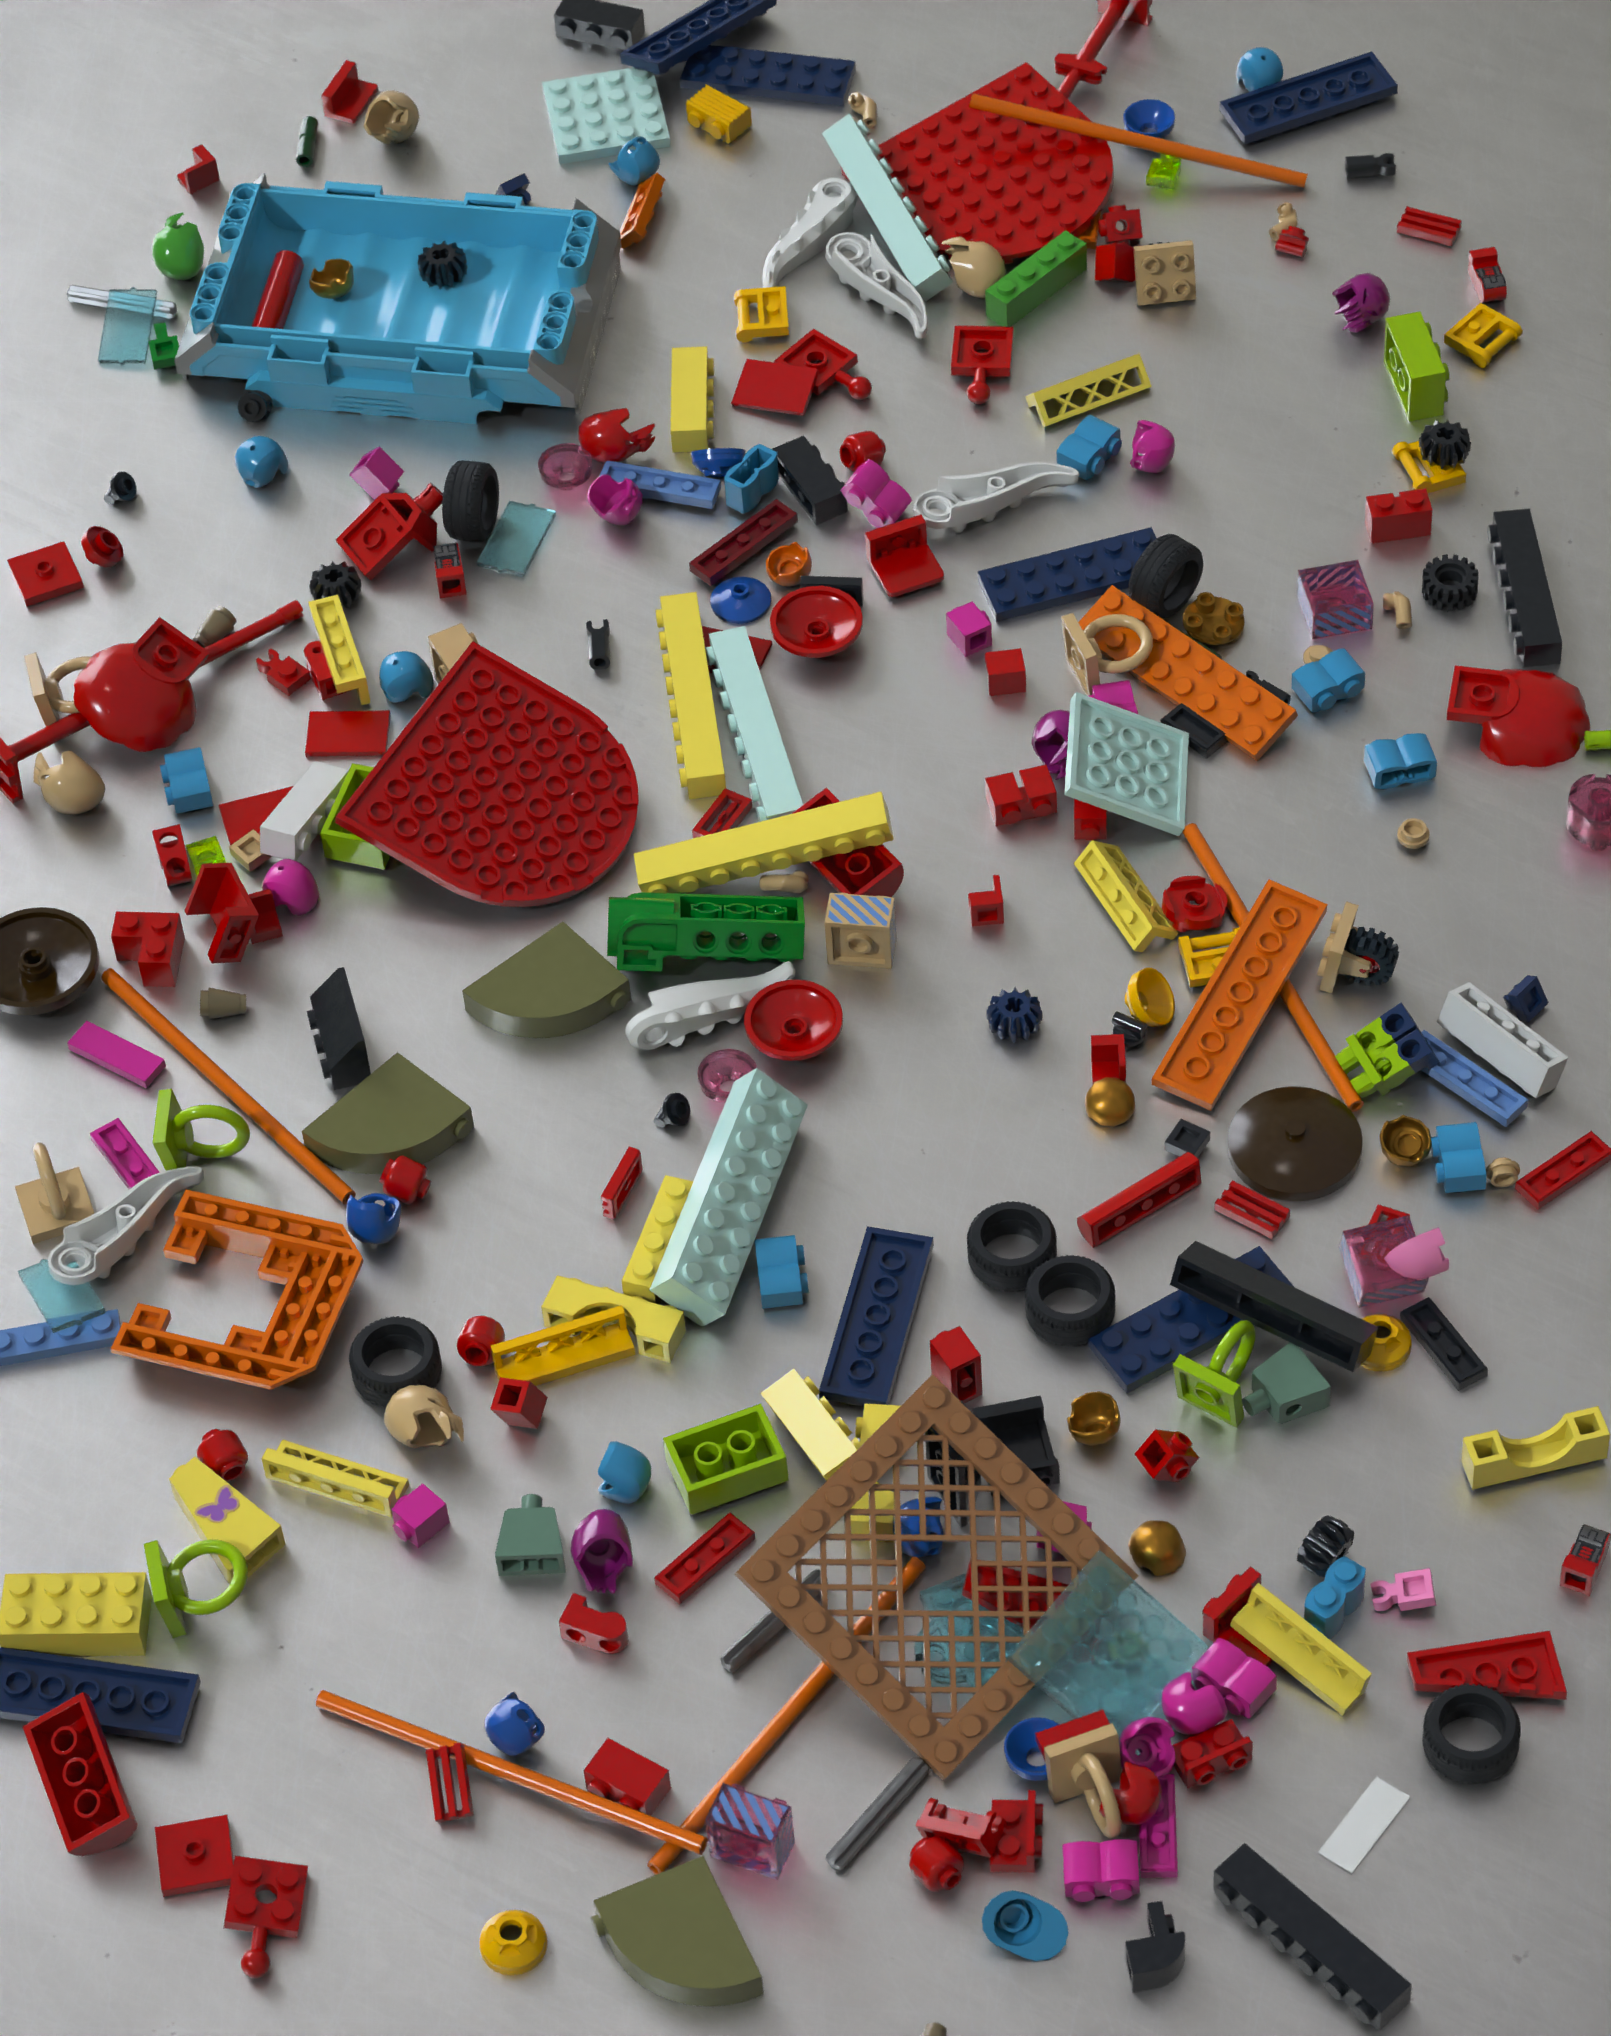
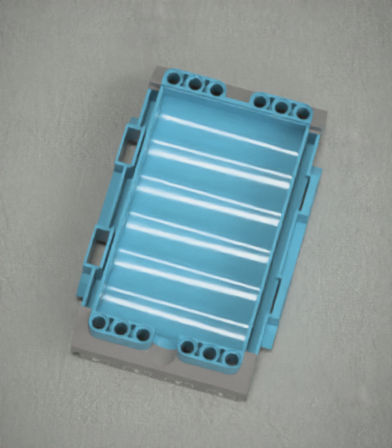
M264 173L253 183L239 184L231 192L218 229V237L199 283L190 309V317L175 357L177 374H182L185 381L188 380L189 375L248 379L245 390L261 391L268 394L272 399L273 407L329 412L344 411L364 415H390L421 420L477 424V414L479 412H501L503 402L506 401L575 408V413L580 415L621 270L619 257L621 249L620 232L577 198H575L572 210L524 206L523 197L466 192L464 201L383 195L382 185L326 181L323 190L270 186L267 184ZM444 240L447 245L456 243L457 247L462 248L466 255L467 274L462 277V282H454L453 287L449 285L443 286L442 289L438 285L429 287L428 283L422 281V277H420L418 256L423 253V248H431L433 243L439 245ZM283 250L298 254L303 261L304 268L284 328L252 327L251 325L275 255ZM344 259L353 266L354 283L351 290L346 295L336 299L317 296L309 286V279L313 269L316 268L317 271H322L327 260Z

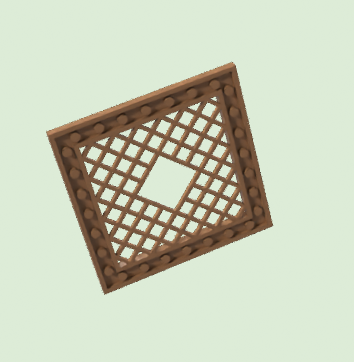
M933 1374L734 1574L918 1757L922 1758L942 1780L965 1759L1139 1576ZM932 1427L939 1435L924 1434ZM923 1441L942 1442V1460H924ZM917 1442V1460L900 1459ZM948 1443L965 1460H949ZM893 1466V1484H875ZM899 1466H918V1485L900 1484ZM924 1466L943 1467V1485H925ZM949 1467H968V1485H950ZM974 1469L991 1486L975 1485ZM868 1491L869 1509H851ZM875 1491H894V1509H875ZM900 1491H918L919 1510L900 1509ZM925 1491H943L944 1510H925ZM950 1492H968L969 1510H950ZM975 1492H993L994 1511L975 1510ZM1000 1494L1017 1511H1000ZM850 1515H868L870 1534H851ZM844 1516L845 1534H826ZM876 1516H894L895 1534H876ZM901 1516H919L920 1535L901 1534ZM926 1516H944L945 1535H926ZM951 1517H969L970 1535H951ZM976 1517H994L995 1536L976 1535ZM1001 1517H1019L1020 1536H1001ZM1026 1520L1042 1536H1026ZM820 1540V1559H801ZM826 1540H845V1559H826ZM851 1540L870 1541V1559H852ZM876 1541H895L896 1560L877 1559ZM901 1541L970 1542L972 1611L903 1610ZM977 1542H995L996 1561L977 1560ZM1002 1542H1020L1021 1561H1002ZM1026 1542L1045 1543V1561H1027ZM1051 1544L1068 1561H1052ZM794 1565L795 1579L788 1573ZM801 1565H820L821 1584H802ZM827 1565L845 1566L846 1584H827ZM852 1566H871V1585L852 1584ZM877 1566H896V1585H878ZM977 1567H996L997 1586H978ZM1002 1567H1021L1022 1586H1003ZM1027 1567L1046 1568V1586H1028ZM1052 1568H1071V1587L1053 1586ZM1077 1570L1086 1578L1079 1586ZM806 1590L821 1591V1605ZM827 1591H846L847 1610H828ZM852 1591H871L872 1610H853ZM878 1591H897V1610H878ZM978 1592H997V1611H979ZM1003 1592L1022 1593V1611H1004ZM1028 1593H1047V1612L1029 1611ZM1053 1593H1071L1054 1611ZM832 1616H847V1630ZM853 1616H872L873 1635H854ZM878 1616L897 1617L898 1636L879 1635ZM904 1617H922L923 1636H904ZM929 1617H948V1636H930ZM954 1617H973V1636H955ZM979 1617L998 1618V1636H980ZM1004 1618H1023V1637L1005 1636ZM1029 1618H1047L1030 1636ZM859 1642H873V1656ZM879 1642H898L899 1661H880ZM904 1642H923L924 1661H905ZM930 1642H948L949 1661H930ZM955 1643H974V1662H957L955 1660ZM980 1643H999V1662H981ZM1005 1643H1023L1006 1661ZM884 1667L899 1668V1682ZM905 1668H924L925 1687H906ZM931 1668H949L950 1687H931ZM956 1668H974L975 1687H956ZM981 1668H999L982 1686ZM910 1693H925V1707ZM931 1693H950L951 1713L932 1712ZM957 1693L974 1694L957 1712ZM937 1719L950 1720L945 1726H943Z

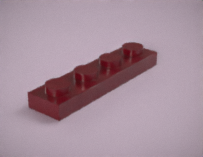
M775 499L689 562L690 572L709 586H712L798 522L797 513L778 499Z

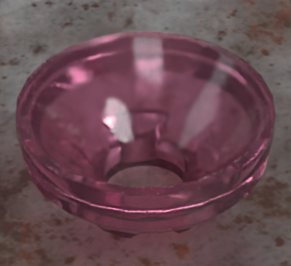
M573 443L554 445L546 449L538 460V469L542 480L551 487L561 490H572L580 486L592 473V456L582 446ZM565 473L575 475L571 480L563 481L559 479Z
M736 1049L718 1050L706 1056L700 1063L697 1072L698 1083L702 1092L707 1097L726 1103L730 1092L722 1091L719 1088L720 1085L726 1081H736L756 1069L757 1065L743 1051Z

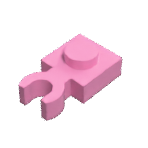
M1430 1568L1394 1574L1396 1583L1389 1584L1386 1581L1378 1580L1370 1584L1373 1595L1385 1594L1383 1597L1372 1599L1375 1611H1385L1397 1603L1399 1604L1400 1611L1436 1606Z

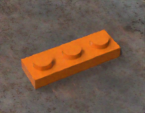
M655 173L643 181L637 188L620 230L621 247L623 249L632 243L638 244L647 233L645 228L655 214L653 209L662 196L661 189L665 182V179L659 173Z

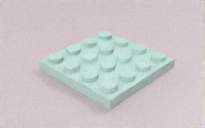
M627 68L542 82L559 164L618 155L621 148L627 142L638 136L644 137L655 149L671 146L653 72ZM631 146L628 149V151L631 149L636 150L634 146Z
M1076 692L1070 700L1064 795L1179 836L1185 829L1189 733Z

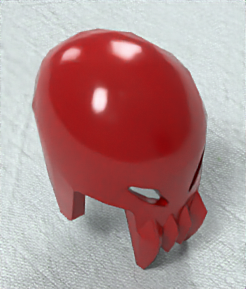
M627 408L593 414L583 420L579 426L578 440L589 458L601 464H605L606 461L621 463L635 453L646 452L655 440V436L652 437L653 435L651 434L655 424H650L629 433L621 426L623 422L629 419Z

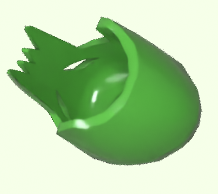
M184 213L175 214L167 218L164 228L155 235L152 243V258L156 268L163 275L176 280H187L195 277L201 270L204 260V244L197 225L186 222L183 225H177L176 223Z

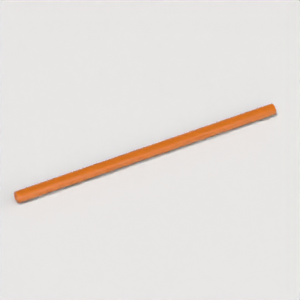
M974 93L970 101V108L1304 188L1307 178L1306 173Z
M1195 823L1188 824L1183 830L1185 838L1214 886L1216 883L1225 891L1228 900L1227 908L1238 926L1241 927L1249 911ZM1288 978L1279 995L1345 1105L1352 1112L1358 1111L1362 1108L1364 1102L1354 1089L1349 1077L1335 1058L1334 1052Z
M109 968L103 972L101 980L337 1199L344 1205H347L350 1195L355 1198L356 1193L115 970Z
M912 1557L902 1568L903 1595L926 1569L925 1564L917 1557ZM896 1576L889 1585H896ZM883 1591L878 1596V1610H891L897 1603V1591ZM872 1604L867 1610H872ZM861 1616L853 1625L854 1635H869L872 1632V1616ZM878 1616L879 1622H880L884 1617ZM823 1662L818 1665L679 1827L694 1833H698L708 1822L706 1821L708 1815L714 1809L712 1806L715 1800L722 1793L720 1792L721 1788L723 1787V1792L728 1799L731 1795L728 1787L736 1789L835 1675ZM722 1803L716 1805L717 1809L722 1806ZM665 1842L647 1865L656 1875L666 1871L684 1849Z
M325 1690L319 1693L316 1700V1706L427 1750L432 1748L437 1750L441 1746L447 1745L450 1747L454 1746V1743H459ZM463 1744L467 1765L696 1854L702 1855L706 1849L707 1837ZM455 1755L450 1756V1758L455 1760Z

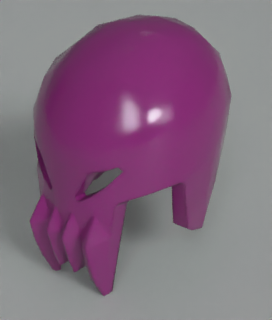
M1370 273L1358 274L1332 292L1339 306L1335 314L1342 313L1348 323L1342 330L1349 329L1350 332H1359L1382 319L1389 309L1390 295L1388 288L1380 277Z
M1053 710L1042 716L1035 725L1031 739L1035 753L1043 764L1047 765L1049 773L1058 774L1055 780L1066 776L1070 711Z
M608 1509L595 1510L587 1515L577 1526L571 1541L573 1562L585 1580L586 1589L590 1592L595 1590L597 1593L599 1591L606 1593V1590H608L611 1594H614L616 1591V1578L626 1567L633 1566L632 1546L628 1528L619 1514Z

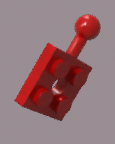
M955 326L951 375L974 376V382L967 389V397L972 403L980 405L988 401L991 392L986 384V376L1010 377L1014 338L1013 327ZM986 349L988 352L979 353L977 350Z
M814 328L774 360V363L818 368L819 374L812 391L817 395H820L835 381L846 386L854 399L864 400L871 394L872 385L867 378L863 376L854 378L846 373L858 363L857 354ZM820 360L822 361L821 363H818V364L810 363V361H812V362H818V361H820Z
M235 1856L223 1928L253 1932L250 1950L246 1951L241 1958V1969L248 1977H263L270 1969V1957L265 1952L267 1935L297 1938L308 1866ZM267 1890L272 1892L276 1899L271 1903H262L256 1898V1894Z

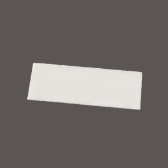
M1376 1776L1318 1851V1854L1352 1874L1411 1796Z

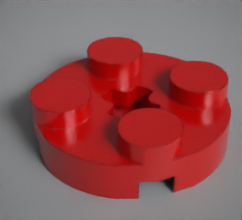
M1200 876L1176 878L1170 883V887L1163 892V913L1172 922L1173 928L1180 932L1218 928L1223 923L1228 901L1223 888L1216 883L1214 887L1205 883L1206 878ZM1189 901H1195L1199 905L1190 904Z

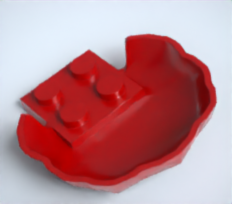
M159 617L136 643L113 645L90 657L86 668L80 671L74 681V705L81 715L87 718L91 727L100 736L114 743L123 744L138 752H148L169 747L178 740L180 734L187 732L194 724L196 703L192 686L188 679L207 660L210 652Z
M1456 665L1454 667L1446 720L1481 724L1483 731L1479 744L1480 750L1489 759L1501 765L1548 767L1558 762H1564L1576 755L1580 749V744L1584 741V732L1590 730V720L1585 710L1586 705L1581 692L1576 686L1554 673L1522 669H1503L1500 671Z

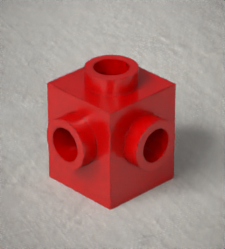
M1126 205L1109 207V212L1102 214L1103 219L1098 220L1100 237H1105V243L1113 242L1130 246V240L1143 238L1140 209L1126 210ZM1117 221L1122 223V231L1116 228Z
M1155 1429L1135 1452V1456L1148 1474L1158 1481L1179 1482L1189 1475L1191 1467L1199 1459V1456L1191 1447V1440L1179 1431L1172 1432Z

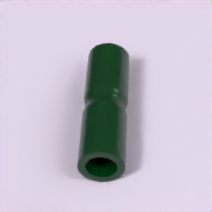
M312 116L304 117L301 123L296 162L302 167H308L313 163L318 120Z

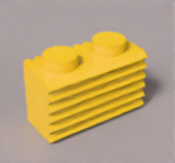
M706 85L705 88L702 87L701 91H698L694 97H691L686 102L688 122L693 127L701 128L709 132L714 138L722 139L723 142L726 141L728 144L752 125L750 107L709 85Z

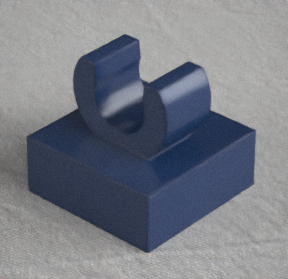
M523 173L500 184L495 195L523 197L525 205H528L531 201V196L526 190L530 181L526 174Z
M1527 975L1519 984L1513 987L1514 989L1503 996L1507 1008L1514 1010L1518 1020L1523 1022L1531 1021L1549 1003L1537 976Z

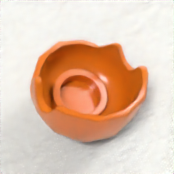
M793 542L789 546L784 545L771 551L766 560V571L769 578L783 587H794L800 583L801 576H808L811 573L812 560L807 547L803 548L797 542Z

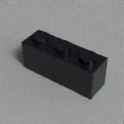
M562 0L554 14L557 37L620 50H626L638 43L645 32L643 9L598 0Z
M805 436L772 448V450L777 452L780 479L815 525L848 512L847 500L841 492L845 483L843 481L839 482L832 466L822 460L818 448L815 445H811Z

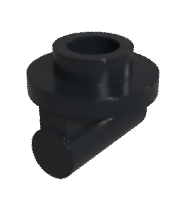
M255 392L243 395L238 402V412L248 422L261 420L266 415V412L270 413L272 409V402L266 401L263 396Z
M127 472L114 474L111 478L110 488L104 496L105 502L114 504L116 500L123 502L132 500L136 495V483L133 477Z
M1118 1011L1115 1012L1112 1018V1024H1114L1113 1034H1124L1126 1047L1142 1043L1146 1036L1147 1024Z
M681 1093L669 1094L664 1099L662 1107L654 1118V1123L659 1127H665L666 1124L672 1126L684 1125L690 1116V1105L687 1098Z

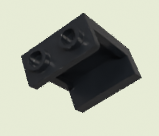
M1041 1395L972 1408L980 1421L1048 1487L1052 1484L1060 1483L1059 1462L1054 1457L1046 1428Z

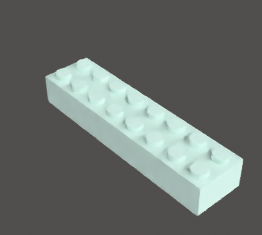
M758 1068L733 1083L650 1287L652 1293L671 1306L683 1311L685 1316L701 1327L726 1314L808 1104Z

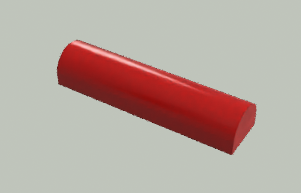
M283 250L275 255L251 325L252 327L284 328L304 268L303 261L298 254Z
M1186 1152L1077 1218V1225L1080 1233L1094 1248L1200 1185L1202 1181L1199 1159L1192 1153Z

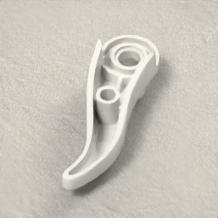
M829 178L819 182L809 192L807 203L804 209L798 211L795 223L791 228H784L781 231L779 241L774 245L766 258L763 268V288L777 287L779 281L785 275L824 250L828 241L833 236L843 233L852 224L853 209L857 203V192L851 182L840 178ZM838 192L841 194L838 197L827 196L829 193Z
M843 232L833 236L826 245V259L829 265L839 274L841 283H849L857 289L863 301L873 299L882 304L886 314L891 315L897 312L911 322L915 336L918 339L924 338L928 326L924 301L919 292L888 262L879 249L873 235H871L870 242L864 236L854 232ZM847 250L856 253V256L846 258L842 252Z
M1032 462L980 474L940 476L937 488L922 492L916 497L913 506L914 517L922 514L926 521V527L945 529L952 527L957 533L962 532L967 523L979 519L991 522L996 517L997 511L1007 506L1014 509L1018 508L1023 501V497L1034 491L1050 486L1066 487L1076 484L1079 479V472L1074 468L1064 465ZM941 509L944 511V513L935 514L932 513L930 510Z
M787 961L773 970L758 976L693 982L649 992L648 997L652 1007L639 1012L626 1025L625 1033L628 1041L636 1049L644 1050L656 1049L666 1043L678 1047L682 1045L685 1034L698 1030L703 1035L709 1034L713 1030L715 1023L724 1020L731 1024H736L742 1018L751 999L760 990L776 982L792 980L796 970L793 964Z
M197 1166L182 1167L154 1174L137 1183L104 1209L63 1229V1241L50 1252L48 1257L49 1273L58 1282L68 1285L85 1284L98 1276L104 1279L109 1277L111 1266L123 1256H131L136 1249V1242L145 1231L153 1229L155 1217L165 1203L177 1193L186 1189L189 1190L203 1181L204 1171L202 1168ZM74 1261H80L84 1263V1265L79 1268H70L67 1266L69 1263Z

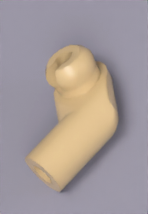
M860 92L852 93L848 98V103L851 105L852 110L863 116V122L868 128L875 127L877 124V105L874 100L867 96H862Z
M1289 202L1283 203L1277 208L1279 223L1269 230V234L1274 241L1279 239L1281 230H1288L1289 226L1297 227L1298 225L1296 210L1293 209L1292 204Z
M1394 591L1393 594L1385 593L1383 595V608L1385 610L1394 609L1396 612L1397 628L1407 629L1412 627L1411 603L1409 599L1397 591Z
M795 871L793 874L762 875L759 884L762 891H783L800 894L807 889L809 877L803 871Z

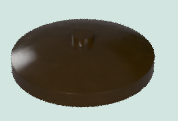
M46 907L23 909L0 918V1011L15 1015L44 1014L70 1004L88 989L98 971L99 951L95 936L84 921L69 912Z
M1307 1087L1275 1088L1251 1098L1237 1111L1228 1131V1156L1236 1174L1255 1191L1284 1201L1314 1200L1337 1191L1355 1174L1362 1156V1131L1352 1111L1332 1095Z

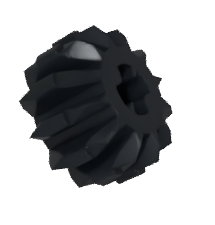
M445 240L439 245L433 243L431 248H423V253L418 256L420 277H422V281L428 283L429 287L438 285L440 289L445 285L453 287L454 282H462V277L467 274L466 255L462 248L457 247L456 243L447 245Z
M1448 419L1445 423L1435 420L1433 426L1426 425L1423 433H1421L1419 438L1420 454L1422 455V460L1429 462L1430 467L1440 465L1441 469L1444 466H1450L1455 469L1457 463L1462 464L1465 462L1471 450L1468 429L1462 428L1460 422L1451 424Z
M332 560L331 565L325 566L321 564L319 571L312 572L309 588L314 600L338 595L342 607L351 608L352 602L359 601L362 584L354 566L348 567L345 561L336 565Z
M1329 1515L1322 1517L1303 1539V1543L1298 1549L1297 1561L1310 1573L1324 1578L1331 1564L1348 1554V1550L1353 1544L1354 1531L1340 1519L1338 1520Z

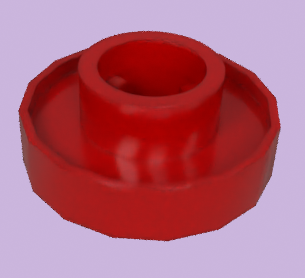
M90 527L81 538V545L85 556L93 564L112 568L124 556L123 547L118 538L111 531L103 527Z

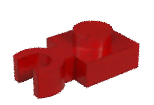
M273 649L268 650V656L271 661L265 662L260 658L256 659L258 670L267 675L268 682L287 696H290L311 680L308 669L290 656L283 661L280 660L278 652Z

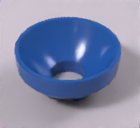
M1145 99L1128 106L1123 115V123L1127 131L1163 139L1174 128L1175 113L1165 102ZM1152 128L1157 132L1145 133L1142 130Z
M738 448L696 450L691 452L693 465L704 474V477L720 478L725 477L726 473L734 465L742 462L746 450Z
M1034 1717L1020 1721L1010 1729L1005 1738L1004 1753L1009 1767L1015 1774L1032 1781L1047 1780L1046 1764L1043 1766H1033L1027 1761V1758L1033 1752H1041L1035 1740V1733L1060 1724L1047 1718Z

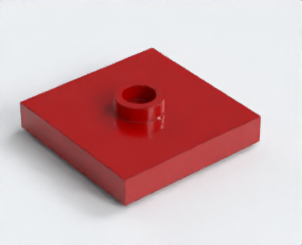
M65 541L7 560L9 569L26 607L84 588L81 576Z
M228 1815L155 1827L163 1897L230 1885L234 1859Z

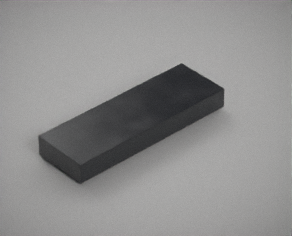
M1430 1297L1400 1311L1402 1322L1458 1391L1488 1376V1368Z

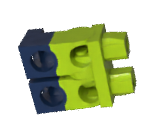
M1402 1002L1362 1028L1356 1035L1353 1033L1347 1037L1346 1041L1349 1046L1335 1056L1346 1074L1360 1065L1365 1070L1350 1080L1361 1098L1371 1095L1377 1090L1384 1096L1391 1091V1088L1399 1086L1408 1077L1423 1068L1431 1069L1440 1063Z

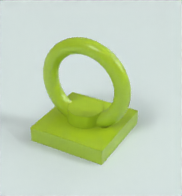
M172 1089L159 1090L152 1143L166 1171L186 1167L188 1153L203 1158H225L240 1152L247 1145L250 1138L249 1126L236 1112L216 1105H197L182 1110ZM200 1118L218 1119L230 1124L236 1130L237 1136L231 1142L222 1145L201 1144L194 1141L193 1128L190 1121Z
M1244 1320L1233 1325L1220 1341L1207 1367L1180 1354L1173 1363L1177 1397L1238 1428L1244 1419L1241 1387L1236 1382L1244 1371L1254 1347L1256 1334L1253 1324L1250 1321ZM1241 1338L1232 1364L1227 1372L1223 1373L1222 1369L1231 1350Z
M215 1539L195 1542L181 1550L172 1559L170 1564L158 1540L144 1544L154 1603L172 1638L186 1635L183 1612L192 1615H208L221 1611L239 1597L246 1585L248 1577L246 1560L243 1554L228 1542ZM204 1554H219L226 1557L231 1562L234 1570L233 1579L229 1587L222 1594L210 1600L195 1601L189 1599L187 1585L182 1573L183 1568L191 1560Z

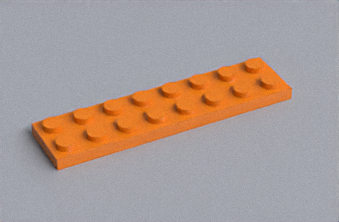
M1113 585L1109 587L1078 622L1082 630H1084L1094 620L1112 614L1129 615L1142 621L1152 634V651L1143 664L1128 671V673L1176 706L1182 703L1225 732L1228 742L1256 761L1264 755L1298 716L1297 711L1135 600H1132ZM1126 627L1106 628L1093 637L1099 646L1101 654L1111 661H1120L1133 656L1141 645L1138 634Z
M1268 879L1154 1073L1152 1085L1212 1111L1326 914L1328 904Z

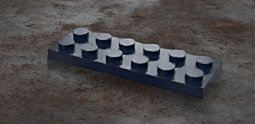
M709 0L619 53L621 63L632 66L635 69L653 72L656 75L665 74L671 67L687 61L690 56L698 51L707 49L713 42L726 38L728 33L746 26L750 20L757 16L766 14L767 10L777 5L776 0Z
M709 45L707 49L698 51L686 61L680 77V88L701 90L702 87L705 88L706 85H709L722 93L844 106L856 71V62L852 60Z
M1371 51L1220 101L1219 110L1241 141L1247 144L1395 95L1398 92V85Z
M1152 527L980 570L977 571L978 581L995 620L998 622L1100 596L1111 585L1119 590L1127 589L1137 560L1148 545L1157 538Z
M867 1226L819 1388V1399L824 1396L827 1400L864 1406V1403L889 1405L933 1250V1237Z
M1260 1246L1236 1258V1260L1293 1286ZM1177 1290L1108 1327L1096 1336L1089 1338L1088 1346L1122 1389L1129 1393L1173 1369V1363L1180 1354L1191 1359L1219 1344L1233 1325L1244 1320L1188 1293Z
M0 1647V1718L31 1722L76 1695L85 1692L92 1700L104 1733L183 1743L201 1683L199 1674Z

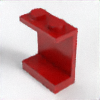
M232 863L202 864L186 905L185 913L186 915L210 914L217 931L207 954L211 963L241 962L259 914Z

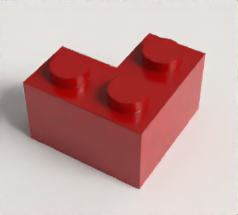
M116 911L111 939L117 961H138L144 987H176L185 940L180 914Z

